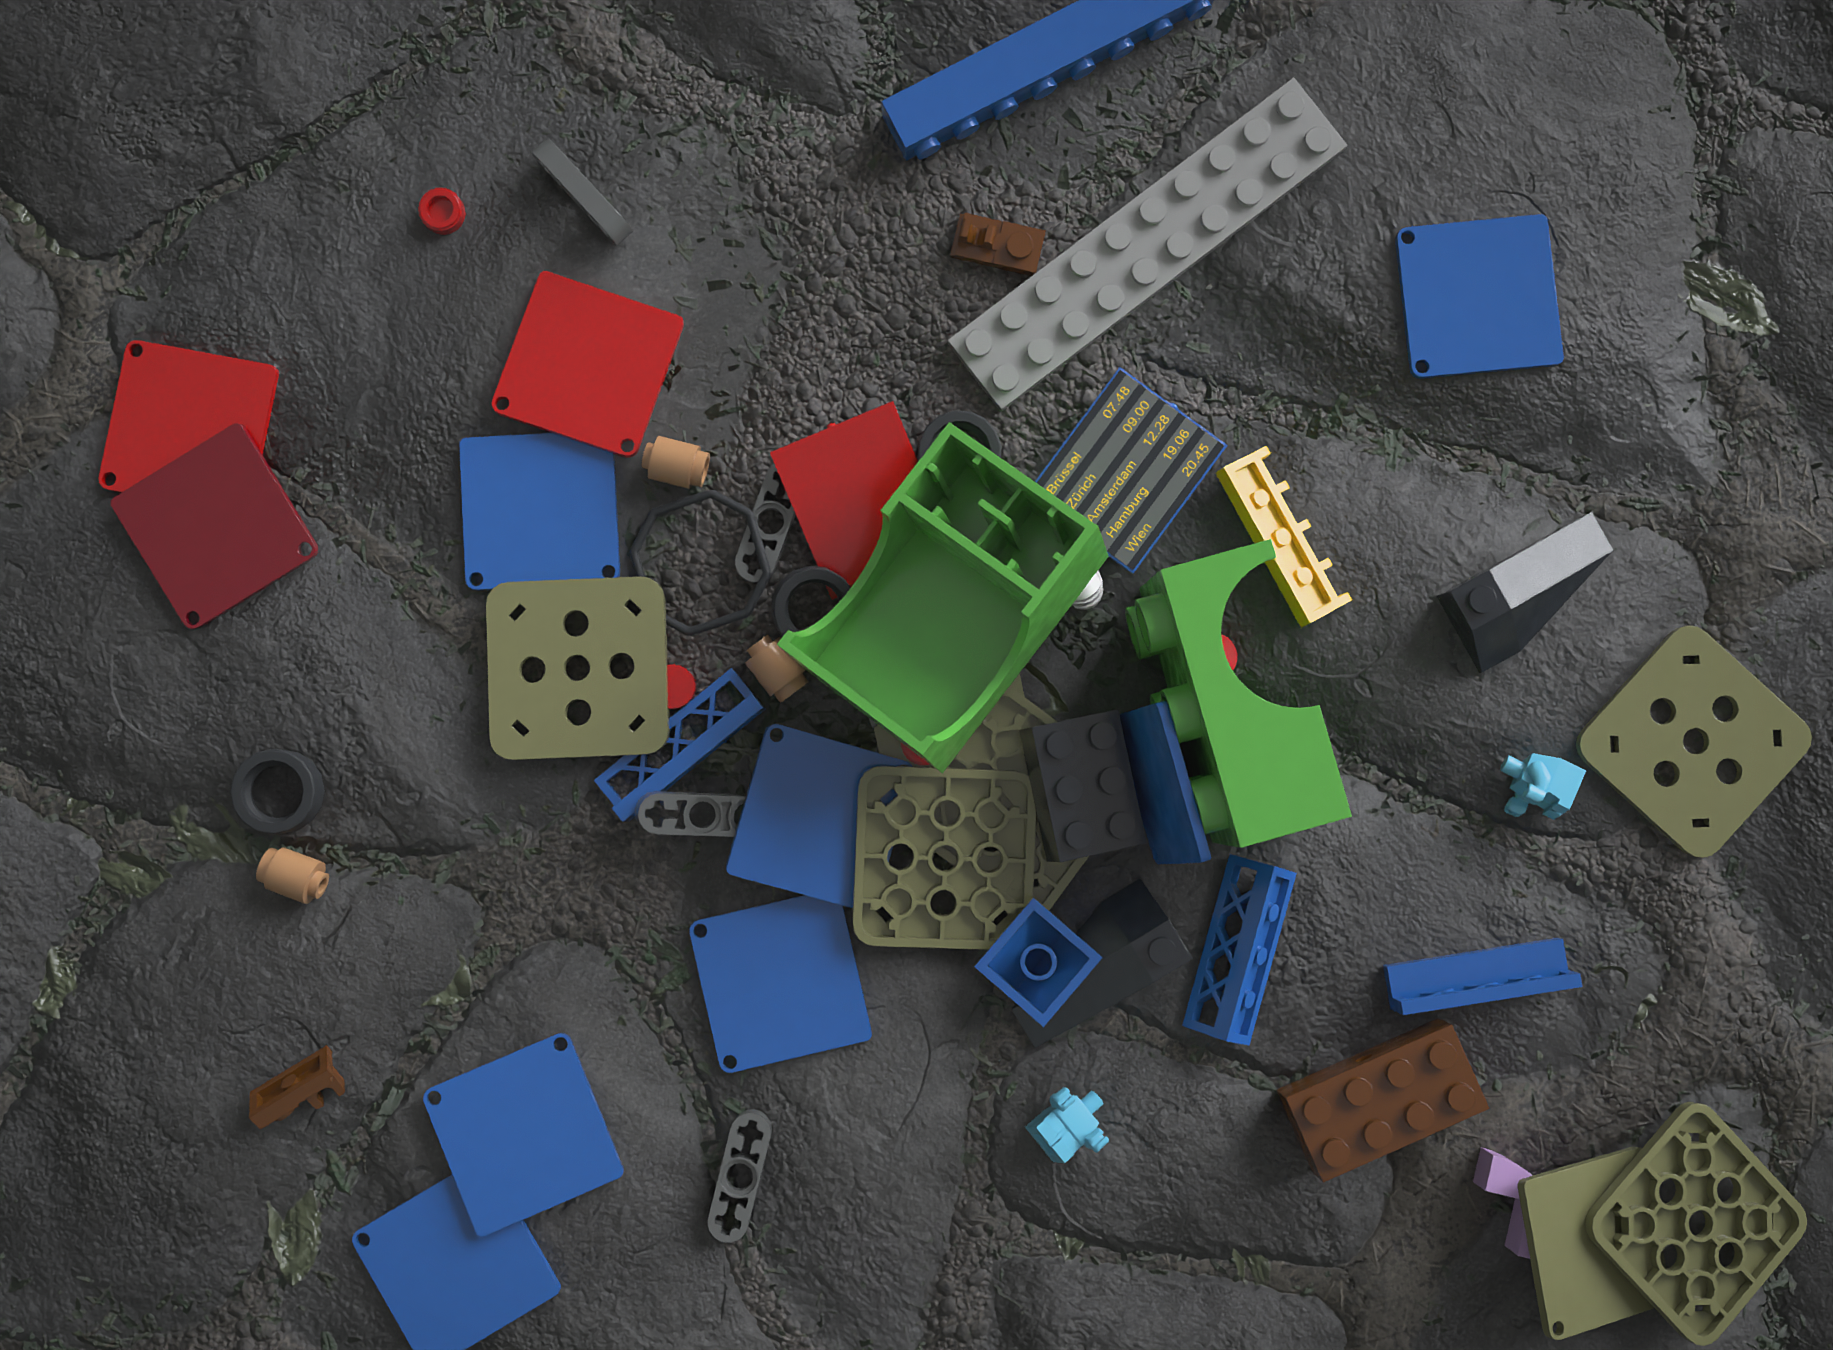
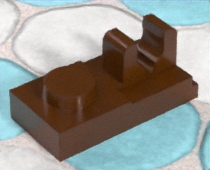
M960 213L950 258L1033 276L1037 271L1046 231L970 213Z
M327 1045L250 1092L249 1119L259 1130L274 1121H281L287 1118L299 1106V1103L307 1100L315 1109H320L324 1106V1096L321 1092L324 1088L333 1089L338 1096L345 1093L344 1078L333 1066L332 1050Z

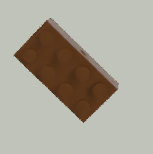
M1439 1018L1276 1090L1312 1172L1323 1183L1490 1109L1453 1025Z

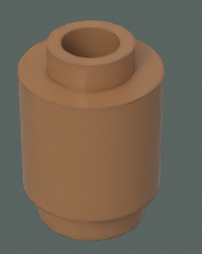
M658 436L655 443H647L642 458V468L648 469V479L688 489L692 485L702 487L709 467L710 453L701 451V447L698 445Z
M767 635L747 650L752 658L746 661L745 664L768 695L772 696L774 694L781 703L809 681L803 675L805 669L777 645L781 636L772 641L769 635Z
M283 847L279 850L270 848L265 852L259 862L256 879L264 883V887L267 890L308 904L314 898L319 899L323 895L329 882V874L325 873L326 866L324 862Z

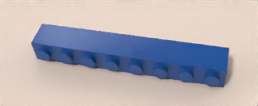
M1078 0L881 101L882 117L906 161L915 156L918 159L927 158L941 148L940 143L954 136L958 140L963 139L976 132L980 127L979 123L993 116L996 120L1009 116L1018 109L1020 102L1032 96L1034 100L1048 96L1057 88V84L1069 77H1072L1073 80H1078L1087 76L1096 68L1095 64L1108 57L1111 60L1124 57L1135 48L1134 44L1147 37L1151 41L1163 37L1173 29V24L1186 17L1189 21L1202 17L1211 10L1214 0Z

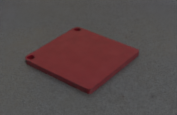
M232 424L111 500V507L183 624L188 628L198 629L309 562L318 553L317 543L249 432L242 424ZM304 543H309L312 547V551L308 556L303 555L301 552V547ZM194 611L199 615V622L195 625L189 620L190 614Z

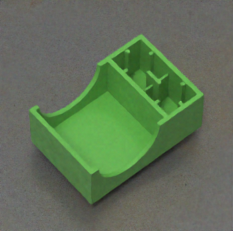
M950 422L880 510L883 524L879 540L867 565L850 590L821 620L799 632L787 630L777 643L783 651L806 671L942 774L1109 557L1099 526Z
M1272 539L1161 569L1139 588L1142 598L1136 599L1134 606L1125 608L1130 638L1138 658L1141 660L1155 655L1159 656L1168 688L1150 694V705L1161 701H1166L1168 704L1179 744L1184 743L1193 776L1189 777L1204 833L1205 835L1210 834L1212 843L1238 848L1352 817L1320 705L1294 708L1280 706L1260 698L1237 678L1224 652L1221 625L1226 602L1237 583L1246 577L1250 570L1276 558Z

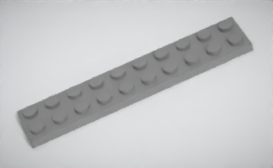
M1293 77L948 340V345L999 411L1002 412L1341 154L1348 145Z

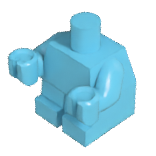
M1532 753L1526 759L1520 761L1508 755L1503 761L1500 771L1514 777L1510 789L1515 792V797H1511L1508 800L1504 811L1519 817L1526 812L1528 804L1531 803L1544 809L1543 815L1555 820L1561 814L1570 810L1586 770L1562 758Z
M1063 1087L1057 1093L1050 1096L1051 1106L1043 1110L1025 1127L1053 1162L1066 1163L1083 1145L1097 1153L1109 1142L1108 1137L1102 1135L1104 1132L1097 1128L1099 1122L1092 1115L1103 1105L1102 1100L1094 1091H1090L1080 1100L1077 1095H1071L1068 1088Z

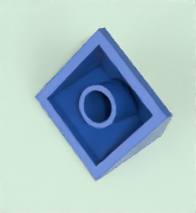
M1033 898L974 967L1044 1027L1103 957Z

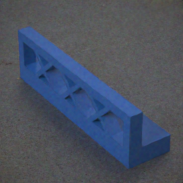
M730 668L669 718L670 731L676 726L675 738H668L667 743H674L673 757L660 769L646 767L648 755H641L640 767L628 766L640 755H625L599 775L594 782L614 805L612 810L620 820L628 822L635 817L636 803L641 796L648 792L667 791L766 709L733 668ZM729 682H732L745 699L730 712L715 711L717 692ZM710 699L709 710L697 709ZM690 714L708 715L707 730L695 740L681 739L682 722ZM714 716L722 717L714 724ZM680 744L688 745L681 752H679ZM622 770L639 771L638 787L623 799L608 782ZM646 772L654 773L645 780Z
M1229 855L1182 1026L1227 1042L1250 1045L1297 873L1240 856ZM1241 867L1257 871L1252 889L1244 895H1241L1237 887ZM1238 910L1243 921L1241 931L1230 939L1225 929L1227 917ZM1226 953L1231 967L1228 976L1218 982L1213 972L1216 959ZM1214 997L1219 1008L1214 1026L1199 1021L1204 1002Z
M1561 938L1383 965L1390 1009L1402 1015L1583 987L1580 973L1568 970L1564 941Z

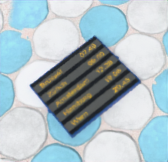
M1119 367L1035 482L1099 526L1109 558L1133 574L1228 445L1181 412L1176 404L1169 403Z

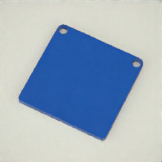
M1538 214L1402 228L1397 233L1395 244L1409 370L1413 377L1424 379L1556 366L1563 361L1564 355L1549 225L1545 215ZM1403 233L1411 235V244L1403 243L1401 240ZM1417 362L1425 363L1427 367L1425 373H1419L1416 370L1415 365Z
M554 433L463 438L460 441L465 580L471 589L478 591L492 590L498 584L505 582L605 578L603 570L607 566L615 568V575L612 578L620 577L615 454ZM476 573H480L483 576V582L479 586H474L471 582L472 576Z
M1161 701L1119 714L1138 805L1155 862L1157 864L1202 863L1211 860L1210 850L1167 702Z
M772 724L768 726L763 736L730 849L726 871L733 876L853 908L859 780L863 773L871 767L881 765L913 766L904 760L783 725ZM774 728H779L782 731V738L777 742L770 739V732ZM891 789L880 801L886 806L897 793ZM892 846V847L890 848V850L888 851V855H887L888 862H889V859H890V856H891V852H892L893 846Z
M802 895L700 919L691 925V942L718 1061L723 1071L733 1073L868 1041L871 1038L872 1029L843 905ZM697 924L706 926L707 934L704 937H698L694 933V928ZM725 1056H734L737 1060L736 1066L733 1068L725 1066Z
M566 1033L550 1036L435 1085L424 1093L423 1101L474 1230L480 1237L487 1236L614 1181L623 1175L624 1168L572 1039ZM563 1037L566 1039L568 1045L565 1050L560 1051L556 1049L554 1045L556 1038ZM431 1091L440 1093L441 1101L439 1104H432L429 1101L428 1097Z
M453 1174L363 1226L352 1237L353 1246L413 1350H465L556 1296L561 1289L560 1282L524 1220L484 1237L476 1234ZM360 1233L368 1234L370 1238L368 1245H363L359 1242Z

